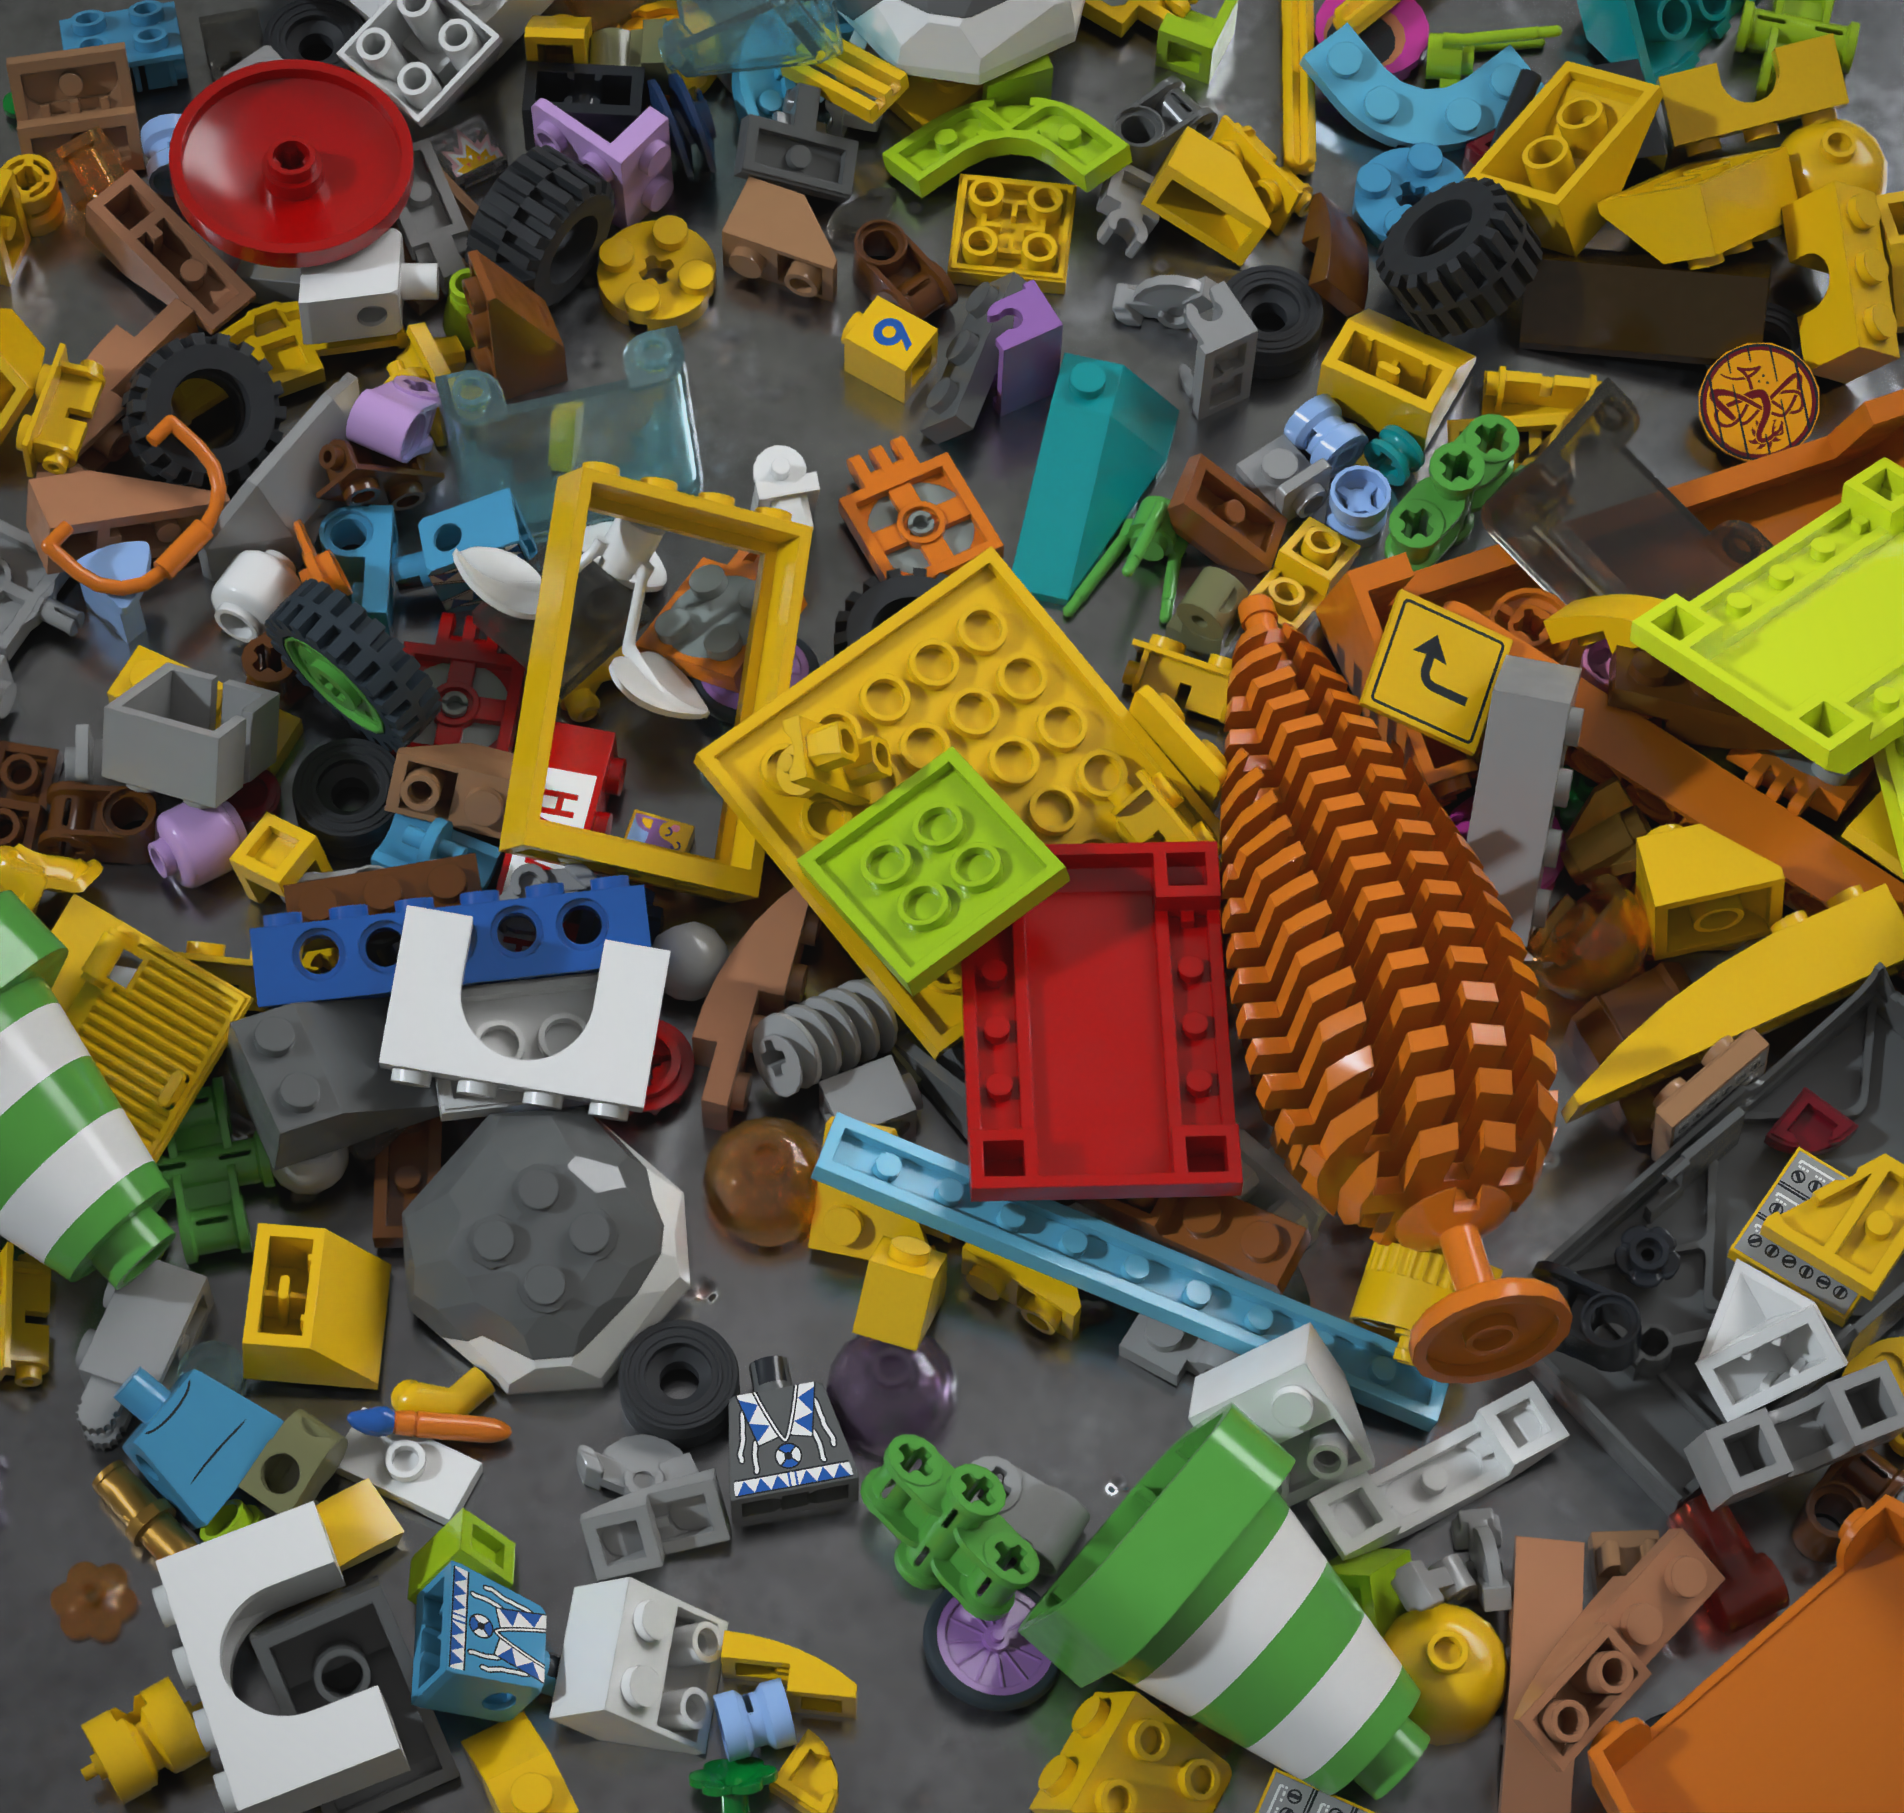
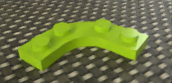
M1030 97L1029 105L996 106L995 98L960 106L931 120L882 153L885 170L921 198L966 168L987 158L1009 154L1030 156L1049 164L1087 193L1132 163L1130 145L1094 118L1068 104L1039 97Z

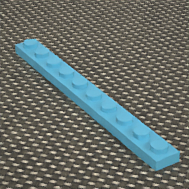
M836 1113L810 1177L811 1179L1240 1355L1311 1322L1345 1373L1356 1403L1427 1432H1430L1438 1422L1449 1383H1441L1424 1377L1416 1367L1393 1360L1395 1347H1397L1398 1342L1275 1293L1053 1200L971 1202L968 1165L842 1113Z

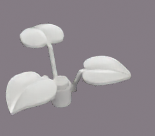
M615 518L614 521L586 526L579 573L589 565L592 568L605 572L607 576L614 577L624 586L634 590L622 644L624 656L615 657L609 665V672L615 685L629 700L651 712L681 719H707L710 714L708 707L686 675L662 655L650 651L640 653L636 646V635L645 592L662 590L667 582L666 570L655 552L666 531ZM477 546L463 551H458L455 548L452 555L459 573L468 586L482 600L507 615L520 619L535 620L541 577L529 563L511 552L498 548Z

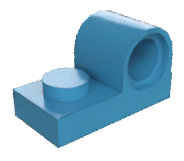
M369 505L337 508L328 513L321 522L319 536L322 552L330 549L340 564L353 591L352 604L356 601L366 609L368 617L372 620L376 618L386 627L385 632L392 637L396 582L391 559L396 558L398 553V531L394 506ZM347 545H361L355 550L347 551L341 549Z

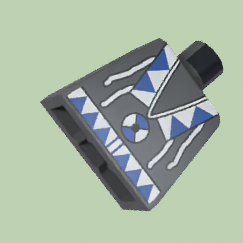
M767 1356L753 1361L749 1365V1372L754 1393L737 1395L729 1399V1494L732 1523L859 1501L857 1467L824 1385L816 1381L793 1385L789 1362L784 1356Z

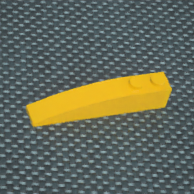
M1886 883L1866 892L1863 891L1861 885L1845 889L1826 902L1828 909L1810 917L1807 916L1804 910L1785 916L1769 928L1772 932L1771 935L1717 965L1665 1003L1619 1044L1572 1095L1561 1111L1566 1124L1700 1064L1708 1050L1727 1035L1736 1040L1745 1031L1754 1028L1762 1036L1853 995L1867 980L1879 962L1886 967L1889 977L1904 972V916Z

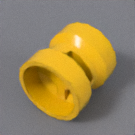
M35 154L17 155L7 160L1 168L14 171L30 236H44L56 230L65 216V207L62 193L59 190L56 169L52 163L46 158Z

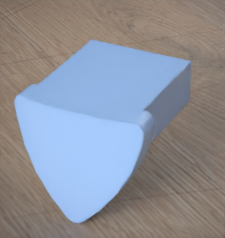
M130 541L99 548L76 561L100 577L123 581L141 577L151 570L152 556L150 546L146 541ZM80 583L86 607L127 644L147 629L139 601L144 592L116 596L95 592Z

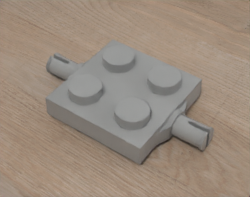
M0 519V654L5 655L7 661H10L30 631L39 626L40 623L45 622L68 633L70 636H75L78 633L77 627L81 629L84 623L85 614L56 600L58 592L70 575L66 572L47 575L30 534Z

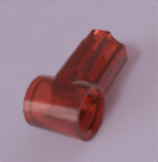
M1701 1494L1687 1501L1682 1507L1668 1516L1666 1521L1668 1528H1683L1725 1577L1720 1586L1703 1603L1711 1621L1723 1635L1729 1636L1789 1606V1593L1778 1568L1765 1553L1759 1552L1756 1554L1728 1506L1712 1512L1704 1494Z

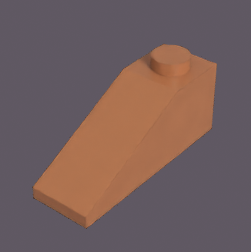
M132 169L87 204L85 236L127 278L167 305L177 298L193 309L196 325L209 334L213 335L256 299L257 294Z
M90 470L28 479L26 527L47 575L65 572L41 549L42 541L62 521L70 524L74 532L60 546L75 560L99 548L130 541H146L150 546L152 558H157L195 519L201 520L209 507L211 490ZM227 493L224 508L230 501V498Z

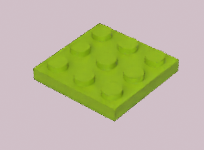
M953 746L797 859L801 871L912 996H915L1070 881L1065 865Z

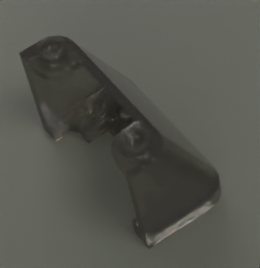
M1609 377L1594 388L1495 490L1481 508V520L1489 535L1543 590L1555 594L1566 605L1573 600L1610 594H1632L1666 600L1676 593L1690 602L1774 547V545L1757 528L1741 520H1727L1709 531L1625 446L1638 431L1640 417L1632 401Z

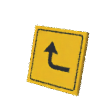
M1400 589L1394 600L1358 705L1472 756L1476 752L1489 714L1494 685L1505 656L1509 655L1513 640Z

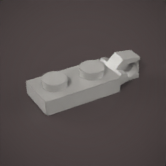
M427 138L413 142V186L407 204L396 220V223L402 233L412 261L416 260V263H438L439 285L444 296L447 297L451 276L456 271L465 268L462 258L465 257L468 246L466 243L469 231L431 142Z

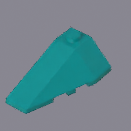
M1577 0L1586 39L1610 63L1638 59L1645 82L1657 85L1658 77L1693 69L1700 61L1698 54L1712 39L1722 38L1732 27L1729 21L1744 6L1745 0Z
M1064 352L1012 571L1036 600L1063 606L1068 603L1074 592L1104 555L1106 545L1123 521L1125 522L1137 508V501L1152 480L1156 481L1167 465L1180 410L1125 365Z

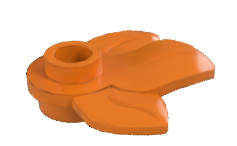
M302 520L295 521L293 528L303 551L302 559L306 566L305 569L298 572L302 583L305 580L316 579L318 583L323 581L329 584L334 591L338 589L347 596L353 594L351 586L332 551L328 549L317 554Z

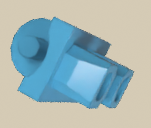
M396 813L385 839L374 851L370 860L371 865L389 868L476 853L482 890H486L503 860V852H500L496 846L454 830L452 822L444 818L437 817L433 822Z

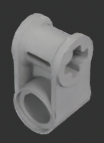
M984 1456L974 1460L971 1464L985 1467L997 1477L998 1474L1003 1476V1480H999L1003 1484L1006 1500L1004 1507L998 1514L1023 1539L1030 1543L1036 1551L1040 1562L1038 1574L1045 1576L1057 1574L1090 1521V1514L1087 1509L1068 1493L1041 1482L1006 1459L998 1456ZM980 1489L977 1492V1494L970 1501V1503L976 1500H980L978 1498V1495L983 1496V1489Z

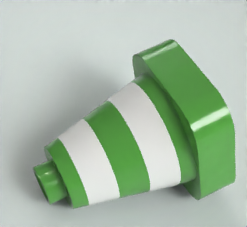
M13 891L0 892V1235L70 1282H76L97 1269L116 1290H119L131 1283L150 1267L175 1239L176 1233L157 1214V1211L167 1200L171 1188L51 990L68 956V948Z
M1231 1402L1188 1430L1154 1463L1043 1594L1020 1625L1018 1632L1080 1688L1112 1673L1329 1796L1337 1793L1353 1780L1373 1799L1378 1800L1402 1780L1421 1757L1430 1742V1736L1408 1717L1414 1709L1421 1691L1277 1491L1293 1468L1296 1459Z

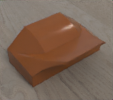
M1202 453L1189 457L1167 509L1172 528L1176 534L1216 564L1254 575L1271 569L1288 520Z

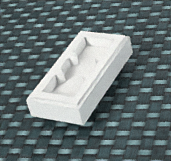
M351 1427L345 1437L348 1440L346 1453L335 1471L336 1474L355 1483L369 1478L380 1495L446 1525L465 1505L483 1473V1466L481 1462L433 1439L408 1437L394 1433L387 1436L374 1437L365 1435Z

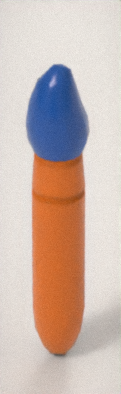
M376 1406L353 1411L347 1415V1421L352 1428L365 1435L374 1437L387 1436L394 1433L396 1435L414 1436L416 1438L495 1443L504 1441L513 1433L507 1423L484 1416L426 1411L415 1412L413 1410L394 1411L387 1406Z

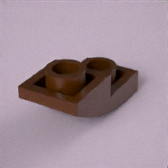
M1322 192L1313 194L1301 242L1315 254L1308 286L1348 317L1365 310L1369 283L1367 244L1358 222Z
M0 740V846L15 847L20 843L30 850L37 852L39 835L45 830L51 806L46 801L47 789L51 784L58 782L64 755L60 750Z

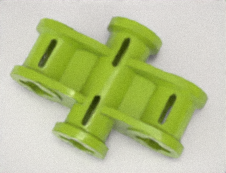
M1745 0L1734 51L1743 53L1746 48L1765 51L1754 102L1764 99L1773 91L1776 82V72L1771 53L1776 47L1833 33L1842 73L1849 74L1858 41L1860 23L1851 21L1848 26L1829 23L1835 0H1773L1772 11L1756 8L1754 1Z

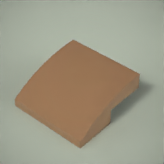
M125 42L6 58L21 155L35 154L49 160L56 169L58 181L128 172L130 169L133 171L145 169Z

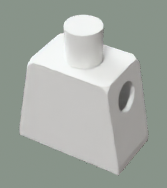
M390 228L378 240L351 256L324 265L301 268L298 304L303 344H320L398 333L402 329L404 300H439L438 263H405L402 233L396 228Z

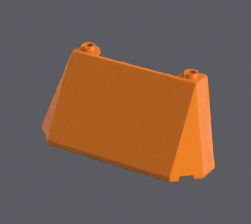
M1885 1494L1869 1509L1860 1507L1853 1511L1845 1519L1838 1533V1538L1841 1541L1836 1552L1837 1566L1654 1725L1649 1727L1641 1718L1632 1717L1622 1723L1618 1720L1611 1721L1594 1737L1590 1750L1587 1753L1592 1785L1607 1813H1904V1503Z

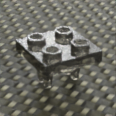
M547 545L527 562L539 573L541 579ZM594 561L578 574L559 694L561 700L622 646L633 594ZM485 601L480 603L472 611L473 624L527 669L535 620L513 617L498 611ZM644 603L637 632L650 621V608Z

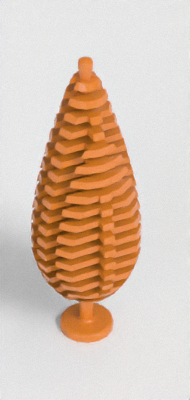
M1266 594L1249 595L1238 605V617L1245 632L1236 643L1232 656L1233 669L1229 673L1226 702L1228 706L1225 714L1224 732L1229 733L1225 739L1222 753L1228 764L1226 767L1228 773L1221 789L1219 844L1222 845L1220 904L1223 934H1229L1225 943L1227 969H1232L1235 972L1230 985L1231 1004H1235L1240 1010L1236 1020L1238 1037L1242 1039L1243 1047L1247 1050L1245 1061L1252 1085L1257 1088L1255 1094L1259 1100L1258 1105L1262 1118L1267 1124L1274 1127L1269 1141L1275 1153L1286 1160L1284 1167L1302 1185L1301 1188L1333 1217L1337 1211L1344 1225L1357 1224L1359 1227L1374 1228L1369 1238L1380 1245L1389 1246L1394 1242L1419 1252L1442 1249L1455 1292L1450 1293L1426 1309L1412 1326L1408 1348L1412 1363L1420 1374L1441 1383L1461 1384L1501 1378L1530 1367L1555 1351L1570 1333L1573 1318L1569 1304L1554 1285L1536 1278L1504 1277L1494 1279L1482 1242V1238L1499 1228L1510 1215V1212H1516L1531 1194L1542 1174L1544 1159L1548 1154L1558 1128L1555 1127L1559 1105L1558 1090L1549 1091L1558 1068L1556 1055L1546 1044L1549 1036L1548 1031L1551 1027L1547 1008L1536 999L1540 987L1534 971L1523 964L1527 955L1523 941L1514 931L1510 930L1514 920L1507 908L1497 899L1499 893L1493 882L1483 872L1484 866L1463 838L1452 819L1441 807L1427 783L1424 782L1411 758H1409L1403 772L1405 756L1401 746L1393 739L1390 746L1387 742L1381 741L1382 737L1378 733L1379 728L1372 718L1360 716L1363 707L1358 705L1359 698L1346 691L1349 684L1342 675L1335 673L1336 670L1318 647L1310 644L1306 636L1292 625L1284 622L1283 627L1278 628V615L1270 597Z

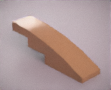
M1515 1535L1511 1578L1512 1609H1509L1505 1651L1509 1671L1504 1697L1501 1733L1503 1756L1498 1813H1571L1575 1759L1563 1772L1556 1771L1512 1719L1538 1670L1568 1628L1583 1611L1585 1542Z

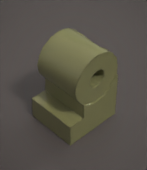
M666 18L643 20V29L630 31L623 28L609 27L594 32L590 37L589 64L645 67L646 81L655 79L663 94L669 95L668 79L669 74L677 72L678 49Z
M1205 567L1181 600L1175 614L1166 625L1165 637L1187 645V650L1206 660H1209L1211 653L1226 656L1243 631L1237 610L1240 602L1249 596L1247 589L1235 576L1217 567Z
M304 1408L298 1409L285 1420L274 1437L268 1441L238 1487L277 1514L314 1501L315 1505H317L319 1502L315 1498L339 1467L346 1453L348 1440Z

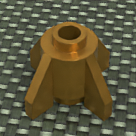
M1616 775L1593 788L1565 835L1569 849L1560 853L1568 873L1577 886L1588 882L1595 892L1631 891L1633 884L1636 882V838L1646 836L1652 830L1647 821V816L1642 813L1637 805L1632 806L1633 803L1630 796Z

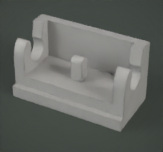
M1225 281L1209 289V296L1214 307L1212 321L1202 319L1198 309L1193 304L1188 303L1186 306L1185 321L1198 343L1194 377L1191 369L1186 364H1181L1178 378L1182 389L1193 403L1192 413L1197 421L1250 396L1258 329Z

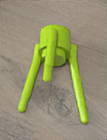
M1558 25L1473 33H1429L1425 79L1440 80L1439 88H1446L1459 82L1461 76H1469L1473 73L1474 52L1502 51L1508 45H1511L1515 50L1543 48L1546 43L1544 38L1560 36L1562 28Z

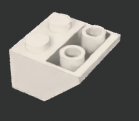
M1311 1322L1195 1377L1188 1416L1193 1427L1232 1402L1296 1459L1293 1468L1277 1489L1289 1507L1375 1467V1458L1345 1373Z
M631 1577L574 1587L549 1719L600 1741L693 1755L705 1754L714 1707L712 1695H715L717 1690L724 1630L727 1631L728 1622Z

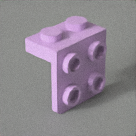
M540 98L531 106L535 146L549 145L611 184V188L615 192V210L612 224L623 230L630 225L639 223L648 213L660 210L667 203L674 189L668 117L649 106L612 143H609L544 98Z

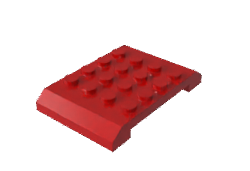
M1217 841L1045 844L1065 865L1070 881L960 962L971 1202L1241 1196L1243 1175L1239 1124H1236L1220 920L1221 884Z

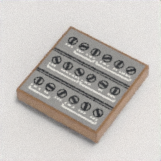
M1754 1028L1748 1029L1736 1040L1730 1035L1720 1039L1703 1057L1701 1063L1705 1067L1687 1082L1682 1077L1674 1079L1656 1096L1653 1101V1105L1656 1107L1655 1119L1650 1127L1653 1130L1651 1159L1654 1162L1741 1085L1748 1086L1765 1074L1770 1044Z

